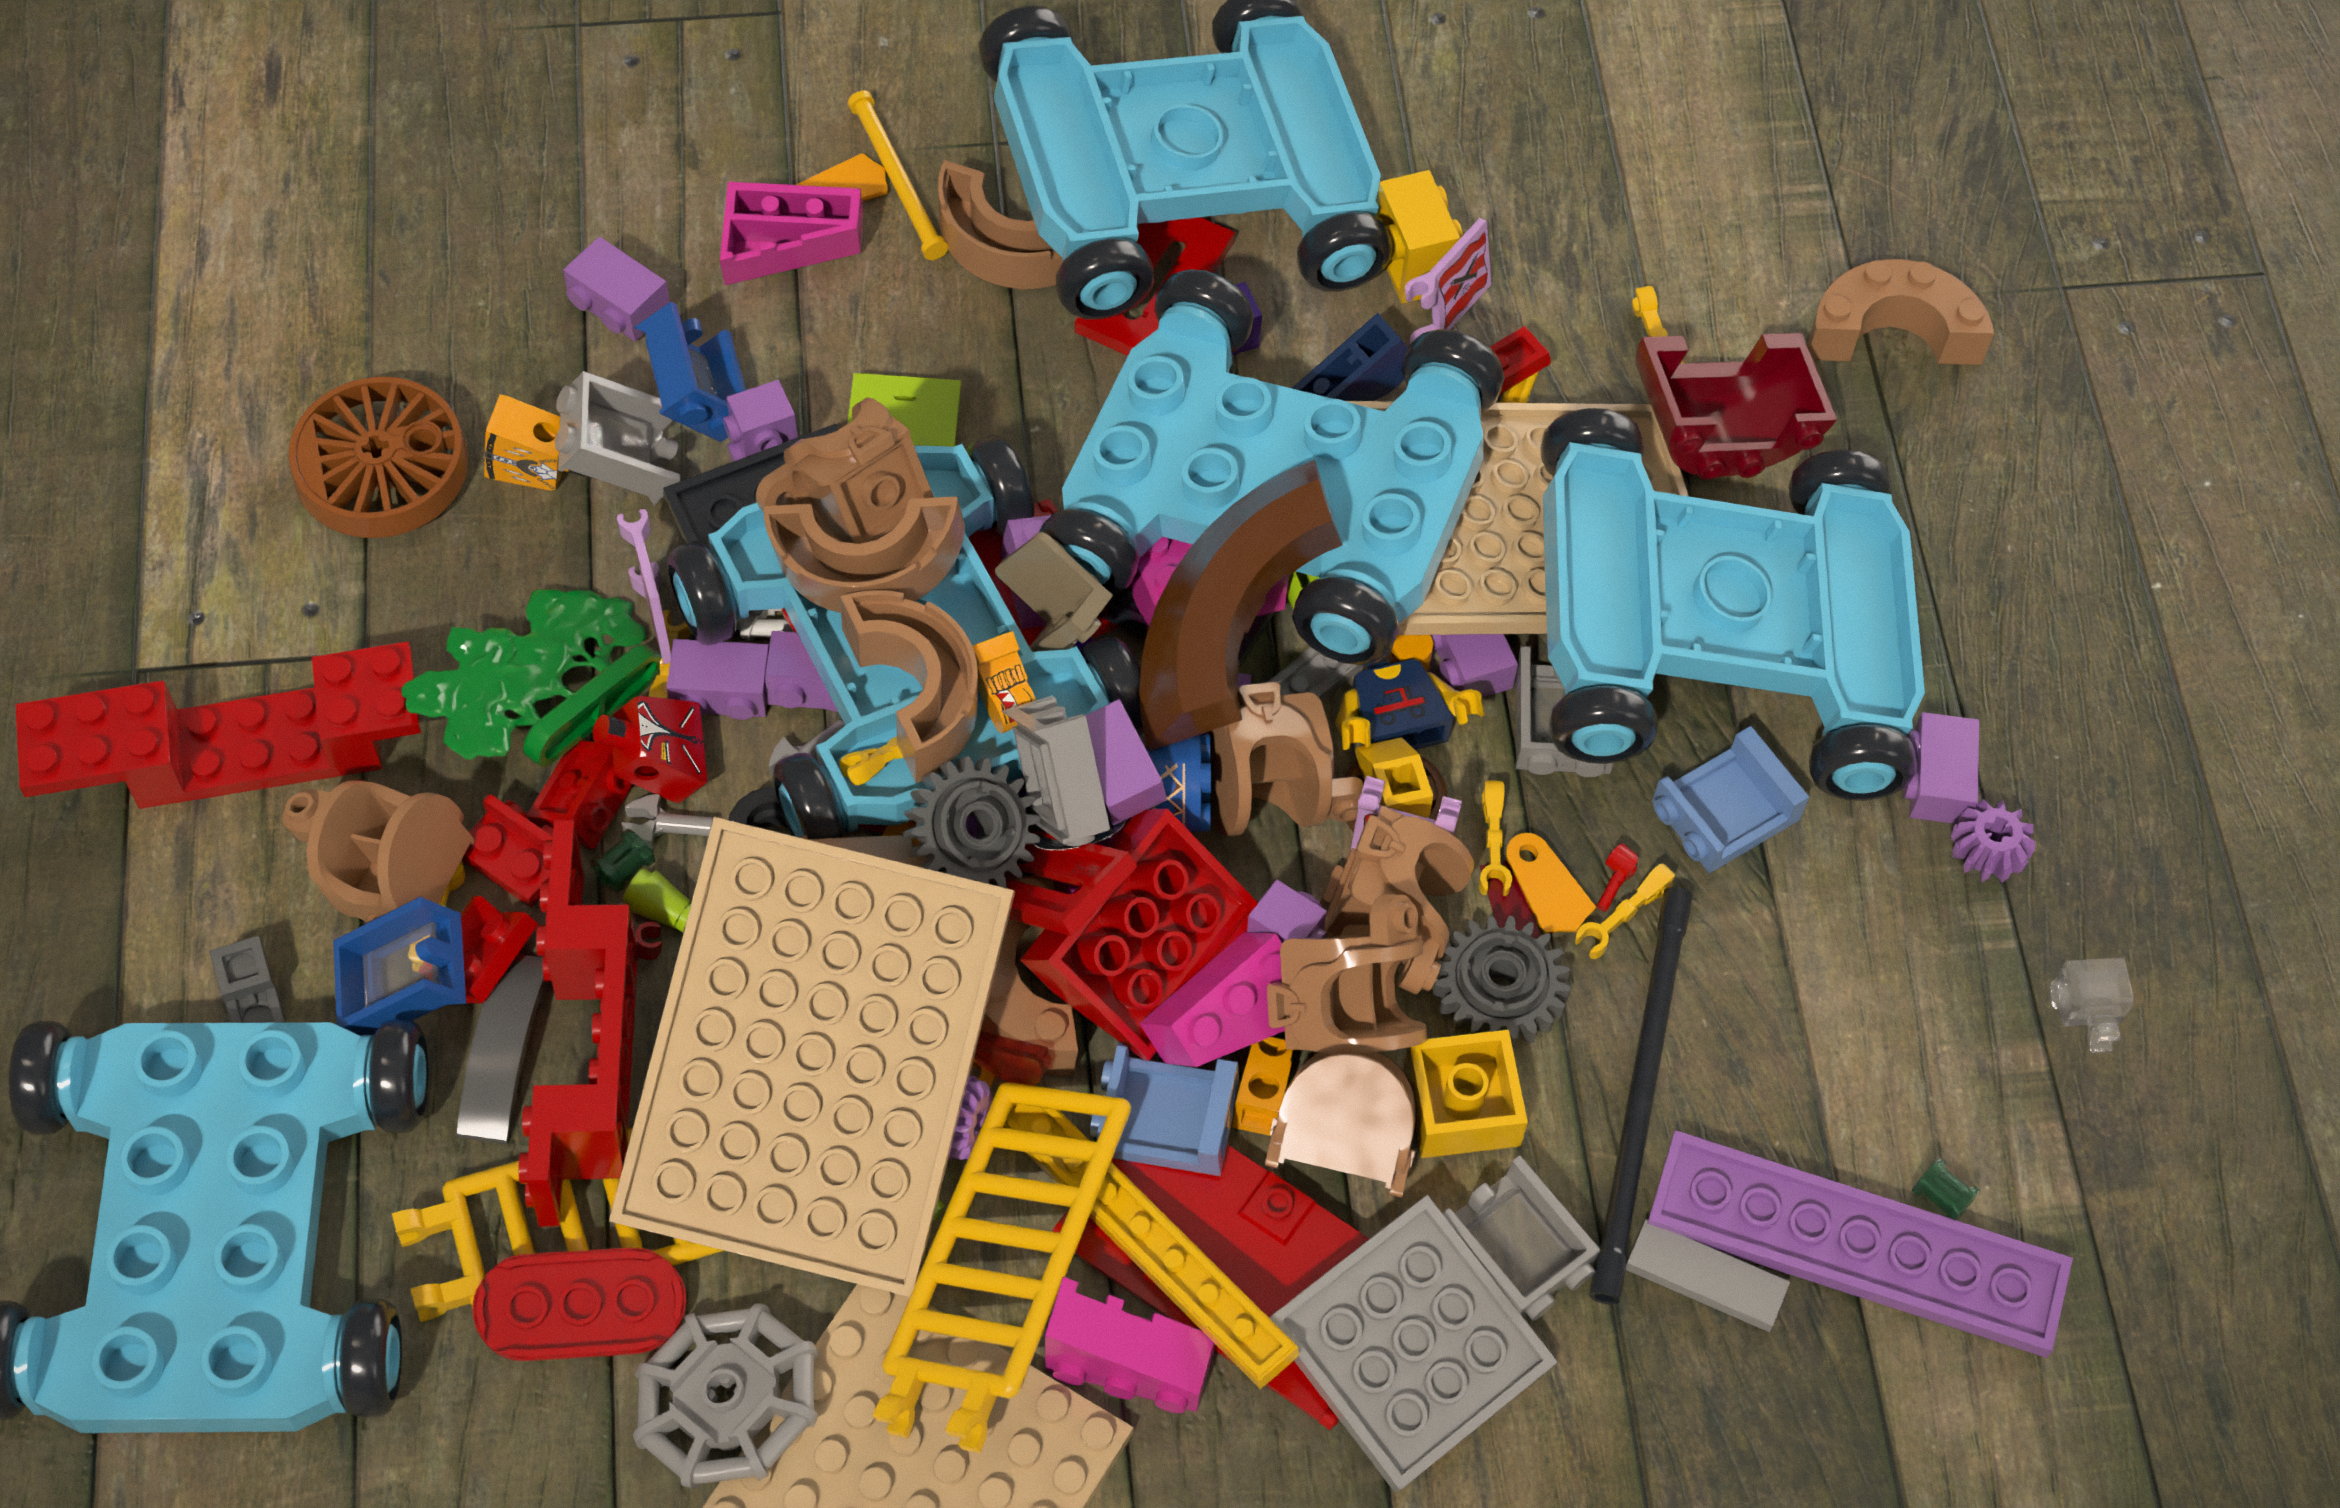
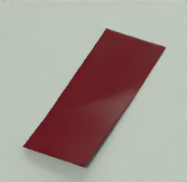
M1502 861L1500 864L1505 866L1512 875L1509 894L1503 896L1504 886L1501 880L1497 878L1487 880V894L1497 925L1500 928L1505 927L1508 917L1514 916L1516 930L1521 931L1526 924L1532 922L1534 923L1532 937L1534 939L1539 938L1541 935L1535 917L1508 861ZM1489 864L1479 865L1481 872Z

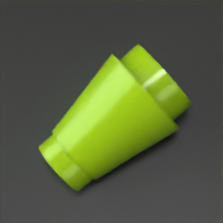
M642 868L630 882L622 899L623 902L631 906L630 912L673 929H678L684 933L692 902L657 870L651 873L647 869Z

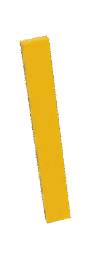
M1029 1080L1025 1083L1026 1085H1033ZM1013 1103L1003 1127L1090 1141L1059 1110ZM1025 1152L1056 1184L1079 1187L1088 1165L1087 1161ZM1111 1162L1089 1217L1259 1389H1262L1300 1355L1298 1346Z

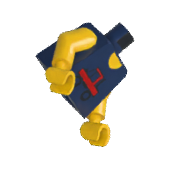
M1389 653L1376 663L1366 664V670L1354 675L1352 689L1344 693L1335 725L1342 736L1343 750H1348L1350 743H1359V746L1365 745V748H1370L1373 743L1401 737L1412 748L1417 750L1448 742L1453 716H1456L1459 725H1464L1468 722L1467 715L1477 714L1483 717L1485 712L1482 695L1479 691L1469 689L1459 692L1432 672H1426L1420 661L1410 659L1393 663Z

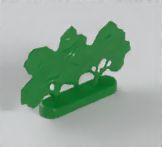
M536 589L532 592L525 609L527 619L530 622L531 633L525 636H517L507 628H488L484 632H476L472 628L451 627L450 634L447 637L446 651L451 653L459 662V669L440 672L428 670L405 683L401 690L402 696L406 698L405 705L407 711L410 713L434 718L440 716L448 718L443 743L465 759H474L478 755L485 757L505 756L511 747V731L516 726L532 725L524 740L523 752L539 766L547 767L593 732L595 722L601 715L612 716L650 686L660 670L662 656L648 645L640 644L646 639V631L644 626L637 623L631 617L633 610L632 602L624 601L619 597L603 599L591 590L582 591L575 589L563 592L557 589ZM606 634L613 638L609 645L603 639V636ZM593 637L596 639L601 650L595 651L594 654L599 657L593 658L586 652L584 646L586 638ZM634 646L611 664L610 655L613 647ZM583 655L587 661H575L572 657ZM576 666H593L600 672L576 692L565 686L562 681L563 674ZM554 695H562L567 698L542 718H540L533 706L537 700L551 698ZM512 710L521 715V717L516 719L509 718L505 715V711Z

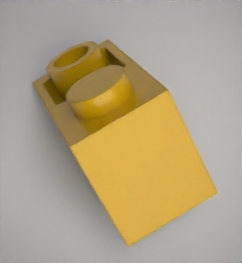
M1402 737L1373 743L1370 748H1365V745L1355 748V754L1364 781L1366 776L1385 781L1380 806L1426 818L1430 817L1433 793L1420 754Z

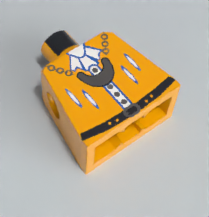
M500 394L485 433L484 477L549 491L556 490L562 472L558 471L559 451L555 448L556 436L560 429V416ZM565 469V470H564V471L569 472V473H573V474H576V475H579V476L587 477L586 475H583V474H580V473H577V472H574V471H571V470H568V469Z

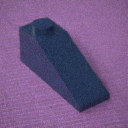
M1376 313L1294 385L1292 389L1343 401H1374L1389 394L1404 381L1402 365L1408 347L1380 314Z

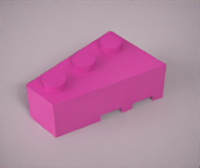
M728 182L720 252V265L724 284L729 285L859 254L861 252L864 217L861 189Z
M1244 932L1139 1023L1164 1063L1198 1067L1285 1031V1026L1275 1029L1271 1028L1268 1016L1267 985L1275 982L1282 983L1280 958L1282 942L1276 933Z
M1063 1277L1045 1334L1046 1371L1052 1372L1054 1378L1066 1384L1082 1385L1085 1381L1103 1386L1106 1393L1117 1398L1133 1399L1134 1395L1154 1400L1157 1407L1168 1412L1184 1413L1185 1409L1197 1412L1213 1358L1215 1343L1203 1331L1160 1314H1152L1150 1320L1122 1311L1124 1300L1108 1295L1104 1304L1076 1293L1078 1282Z

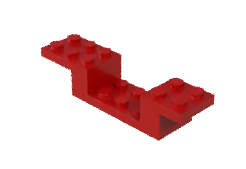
M409 641L313 656L311 658L314 688L177 709L164 680L15 704L19 788L24 797H32L125 781L138 808L143 809L382 770L380 740L421 733L420 716L417 713L407 711L405 705L406 698L402 696L401 690L405 683L415 678L413 656Z
M554 820L553 839L544 841L545 870H550L549 882H541L540 908L541 912H546V925H538L536 945L538 956H543L544 981H552L556 1000L601 999L600 1013H593L592 1040L593 1044H598L597 1058H590L588 1085H533L532 1105H524L522 1130L523 1136L529 1137L528 1152H520L519 1182L520 1184H525L526 1207H534L539 1227L560 1226L563 1180L620 1179L628 1148L639 954L629 905H583L585 870L574 820Z

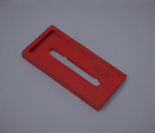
M1201 217L1169 220L1159 223H1141L1137 229L1139 232L1137 243L1149 255L1153 269L1170 244L1180 241L1186 247L1178 257L1177 263L1172 266L1144 308L1143 314L1133 320L1124 317V313L1102 320L1078 317L1075 320V333L1128 356L1133 347L1158 329L1159 322L1154 308L1161 285L1172 274L1189 269L1215 273L1234 244L1235 232Z
M1028 828L1030 833L1057 840L1049 833ZM1093 843L1080 845L1078 848L1066 850H1046L1034 844L1025 845V849L1032 854L1034 860L1026 864L1017 863L1022 872L1030 874L1034 872L1037 876L1077 886L1082 884V886L1072 894H1065L1005 878L1006 888L1015 891L1009 919L1072 936L1137 868V865L1129 852Z

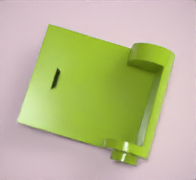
M853 373L848 423L853 421L852 408L865 398H873L884 405L892 417L909 428L911 432L909 435L914 446L954 447L956 444L961 380Z

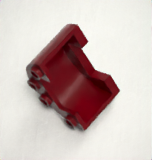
M1802 333L1762 334L1744 362L1681 363L1689 351L1683 336L1642 337L1638 345L1635 357L1636 366L1670 457L1679 468L1691 474L1699 475L1701 479L1709 480L1716 477L1740 475L1742 478L1757 476L1769 466L1784 461L1802 450L1818 446L1824 440L1823 435L1837 421Z

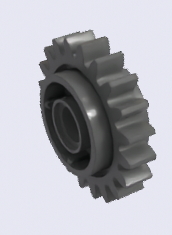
M970 756L957 759L956 767L951 761L940 764L938 768L939 775L934 772L925 774L922 780L928 790L920 788L910 793L911 797L919 803L920 807L904 811V816L916 821V827L903 832V835L906 838H916L919 841V845L909 852V856H925L927 860L922 868L1006 888L1005 877L1009 880L1021 878L1023 875L1017 863L1026 864L1034 860L1032 854L1025 849V845L1040 842V837L1028 832V826L1041 821L1040 816L1028 815L1025 811L1026 807L1035 801L1034 796L1022 798L1018 796V791L1022 788L1024 780L1021 778L1007 783L1008 766L997 767L991 772L990 758L977 760L974 765ZM968 815L973 816L978 822L979 833L976 839L971 837L966 830L965 823Z
M1489 915L1485 930H1482L1473 920L1468 922L1466 936L1454 930L1450 939L1451 946L1447 945L1444 955L1439 959L1441 962H1437L1441 964L1436 978L1438 981L1435 982L1433 988V996L1444 997L1439 1008L1440 1014L1455 1012L1451 1028L1456 1030L1468 1024L1471 1026L1469 1034L1509 1030L1512 1048L1515 1047L1518 1034H1522L1531 1044L1535 1042L1537 1027L1549 1033L1554 1022L1552 1017H1562L1565 1004L1562 1001L1568 999L1571 986L1564 983L1568 980L1570 968L1562 965L1558 966L1562 959L1563 950L1553 949L1547 951L1551 935L1547 933L1538 939H1534L1532 937L1534 923L1532 922L1526 924L1521 931L1516 930L1514 916L1508 917L1503 928L1498 927L1493 915ZM1504 977L1512 985L1499 986L1491 978Z

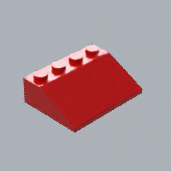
M1150 809L1134 815L1109 846L1110 848L1129 852L1137 868L1072 936L1044 929L1020 959L1054 994L1121 1044L1128 1046V1049L1145 1061H1150L1157 1050L1139 1023L1240 935L1247 932L1248 917L1258 904L1245 888L1168 809ZM1082 884L1078 886L1074 892L1078 891L1081 888Z

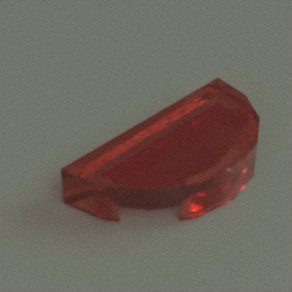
M981 1031L974 1054V1059L981 1066L1000 1079L1026 1085L1039 1083L1052 1061L1046 1046Z

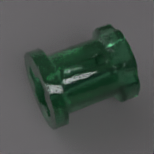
M630 829L623 831L620 834L621 840L603 856L595 855L589 861L597 877L604 885L616 893L625 888L623 882L643 865L649 867L656 861L648 845Z
M1940 1157L1927 1169L1911 1191L1917 1196L1923 1194L1947 1214V1218L1957 1221L1977 1198L1981 1190L1976 1185L1971 1187L1966 1185L1946 1168L1947 1162Z

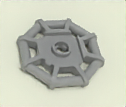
M755 1303L749 1309L696 1315L695 1312L684 1316L686 1322L647 1363H640L636 1369L635 1377L639 1379L637 1429L633 1433V1439L638 1448L647 1449L680 1477L682 1486L696 1489L703 1483L756 1477L760 1481L769 1476L767 1470L807 1427H813L816 1424L819 1415L814 1410V1361L818 1357V1351L813 1342L802 1340L771 1315L767 1305ZM740 1331L737 1338H729L732 1343L718 1345L716 1340L708 1341L707 1335ZM764 1335L780 1348L782 1352L769 1358L754 1345L758 1336ZM695 1342L697 1347L675 1370H670L675 1362ZM790 1369H793V1402L781 1399L782 1393L779 1387V1375ZM734 1383L737 1384L734 1390L735 1394L730 1400L716 1403L718 1397L714 1391L717 1387L722 1385L725 1388H729ZM667 1386L673 1392V1404L670 1402L669 1411L659 1415L660 1387ZM774 1415L785 1417L786 1419L756 1449L752 1439ZM677 1428L682 1429L694 1441L688 1455L671 1442L666 1435ZM741 1445L745 1456L706 1461L712 1448L731 1451Z

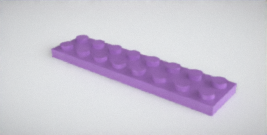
M1676 1130L1670 1142L1647 1223L1686 1236L1720 1252L2045 1358L2053 1350L2073 1260L2072 1257Z

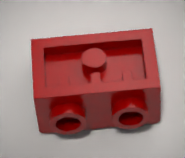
M581 740L562 756L527 813V816L531 822L540 828L543 825H547L553 829L554 820H574L578 841L584 848L595 849L633 784L618 778L615 774L612 747Z
M489 794L483 800L486 814L469 831L475 842L473 845L469 844L462 861L532 908L540 899L541 882H549L550 870H545L543 846L545 840L553 839V829L547 825H543L541 828L528 820L525 811L516 803L508 799L503 803L492 794Z
M473 896L461 912L466 1003H484L536 929L538 923L526 912H499L484 897ZM426 962L421 968L420 973L427 980L435 982L434 965Z

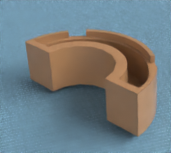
M944 160L938 177L939 224L941 235L945 238L948 250L955 260L973 275L1003 287L1025 290L1056 285V274L1062 264V257L1038 234L1034 220L1010 219L996 212L986 201L985 173Z
M1901 259L1875 260L1852 268L1838 277L1829 286L1820 301L1807 341V347L1813 360L1850 361L1860 336L1873 329L1894 327L1908 330L1923 338L1933 349L1938 364L1982 365L1994 336V329L1990 316L1977 295L1953 275L1927 262Z
M957 496L908 499L905 515L894 530L878 540L861 544L840 542L824 533L819 526L812 504L763 506L765 527L780 568L787 580L809 601L841 613L840 596L861 591L885 590L904 593V599L917 601L934 589L945 578L959 555L964 539L965 523Z
M885 590L861 591L840 596L842 630L859 666L865 667L881 664L898 667L913 675L924 688L913 703L896 712L897 745L915 783L921 782L925 774L931 772L937 774L940 764L952 762L960 754L969 741L975 727L978 709V668L972 644L961 626L948 613L929 601L926 605L904 599V593Z
M1035 874L1016 880L1054 890L1053 879ZM1008 919L979 1036L989 1047L993 1045L1000 1052L1010 1057V1063L1023 1069L1045 1075L1073 1076L1078 1047L1072 1006L1069 1004L1051 1003L1034 995L1021 981L1016 968L1021 957L1028 951L1044 928Z

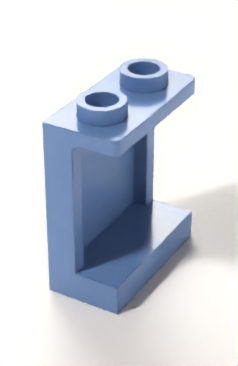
M1752 726L1735 735L1731 749L1674 782L1668 776L1660 779L1652 803L1658 818L1665 825H1671L1680 836L1683 847L1689 857L1696 862L1700 861L1710 874L1801 820L1809 796Z
M1117 1045L1114 1061L1106 1060L1104 1064L1101 1090L1107 1091L1106 1096L1123 1098L1129 1101L1131 1113L1113 1158L1221 1176L1235 1102L1240 1086L1238 1062L1217 1059L1215 1071L1135 1059L1129 1056L1128 1046ZM1092 1115L1091 1137H1097L1098 1140L1107 1117Z

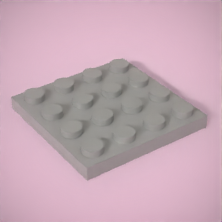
M1428 1195L1269 1317L1298 1346L1300 1355L1294 1361L1395 1493L1408 1485L1557 1363L1553 1355Z

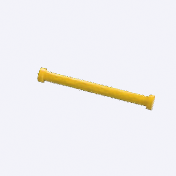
M864 90L858 91L848 99V106L853 114L858 115L923 243L921 251L927 260L939 259L947 253L948 244L944 237L938 236L873 108L875 102L871 93Z

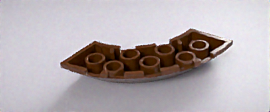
M1315 459L1281 473L1256 487L1231 505L1208 526L1189 548L1172 573L1157 602L1147 631L1141 659L1139 684L1140 711L1145 741L1149 751L1242 720L1237 688L1238 653L1244 632L1248 633L1256 615L1267 600L1265 595L1284 575L1289 577L1309 561L1343 546Z

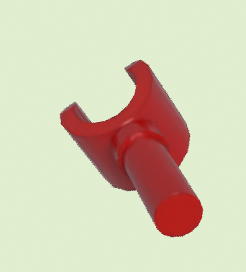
M1620 843L1605 861V865L1614 871L1615 874L1610 878L1596 906L1603 912L1608 911L1620 886L1623 885L1624 881L1632 878L1637 870V854L1623 843Z
M645 922L636 930L635 938L638 954L644 960L655 959L662 951V942L650 944L643 941L647 938L654 939L660 936L661 926L655 922Z

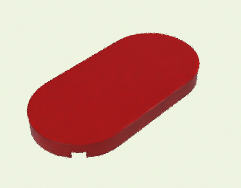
M618 1248L521 1254L504 1259L486 1274L475 1291L472 1312L475 1327L484 1343L498 1355L513 1361L532 1362L637 1355L659 1348L677 1331L685 1313L686 1292L681 1276L670 1262L648 1249Z

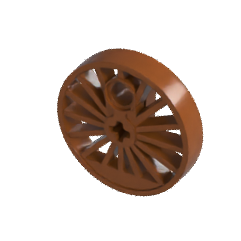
M396 377L364 378L330 390L317 399L304 412L294 428L289 444V464L292 480L304 508L326 527L346 535L362 538H384L404 534L435 519L446 510L459 494L467 476L469 463L468 447L464 433L447 402L436 392L424 385ZM386 401L378 426L373 402ZM400 403H409L407 407L402 411V413L397 417ZM364 404L368 432L351 412L350 408ZM426 410L432 412L429 415L418 420ZM339 415L351 431L330 420ZM445 426H448L450 429L448 431L441 432L440 430ZM317 432L330 439L318 438ZM454 449L453 455L448 454L447 450ZM416 483L429 491L419 498L409 484ZM390 488H396L408 504L393 509ZM336 489V491L329 498L328 493ZM375 489H380L384 511L369 512ZM359 491L354 511L345 510L344 507Z

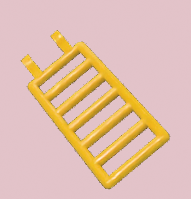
M1012 1082L1002 1083L998 1087L882 1361L883 1371L890 1376H895L888 1395H884L880 1399L872 1416L877 1421L889 1423L886 1431L890 1435L904 1438L909 1437L915 1421V1405L924 1383L936 1384L967 1391L960 1409H957L952 1414L945 1431L950 1436L960 1437L958 1445L962 1450L981 1453L987 1436V1420L996 1398H1013L1020 1391L1056 1301L1062 1279L1066 1276L1131 1113L1129 1101L1117 1097ZM1013 1103L1107 1117L1097 1142L1003 1128ZM995 1147L1088 1162L1079 1187L985 1172ZM976 1192L1070 1207L1060 1233L966 1218ZM957 1237L1052 1253L1041 1280L947 1263ZM938 1283L1033 1300L1022 1327L927 1310ZM918 1330L1014 1348L1003 1375L907 1357Z
M630 1128L628 1131V1146L633 1128ZM519 1160L447 1181L442 1188L445 1203L424 1209H407L392 1213L395 1229L402 1247L418 1243L429 1235L452 1229L461 1263L463 1278L442 1284H426L411 1288L415 1309L418 1311L420 1322L434 1319L448 1310L471 1304L473 1308L475 1291L486 1276L466 1201L467 1196L496 1188L513 1255L535 1254L516 1182H519ZM570 1179L563 1180L560 1225L567 1251L589 1250L571 1182ZM602 1179L612 1211L620 1179ZM615 1223L621 1248H643L638 1228ZM674 1238L675 1244L652 1250L669 1261L672 1266L725 1251Z

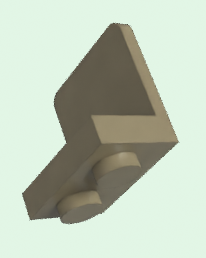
M1038 532L1001 561L995 569L996 575L1047 622L1046 626L1029 648L1032 652L1068 650L1073 648L1077 641L1081 643L1087 641L1101 625L1102 622L1097 616L1113 596L1100 584L1099 580L1092 573L1086 571L1075 561L1058 541L1043 532Z

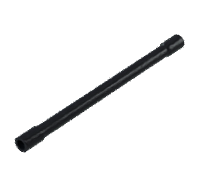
M1669 887L1663 892L1657 925V944L1600 1252L1595 1260V1273L1591 1281L1589 1297L1602 1304H1618L1622 1292L1627 1264L1626 1249L1682 939L1686 935L1693 898L1691 892L1679 887Z

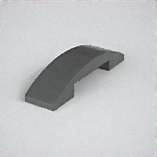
M259 935L209 951L220 993L226 1003L231 1023H287Z
M517 954L483 1003L463 1085L456 1133L458 1138L508 1145L519 1102L517 1087L537 1008L543 1007L549 981H544L543 957Z

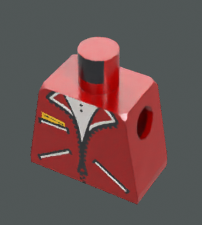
M638 696L630 700L612 716L601 715L596 720L593 728V739L596 743L612 747L613 767L618 778L679 804L708 782L700 703Z

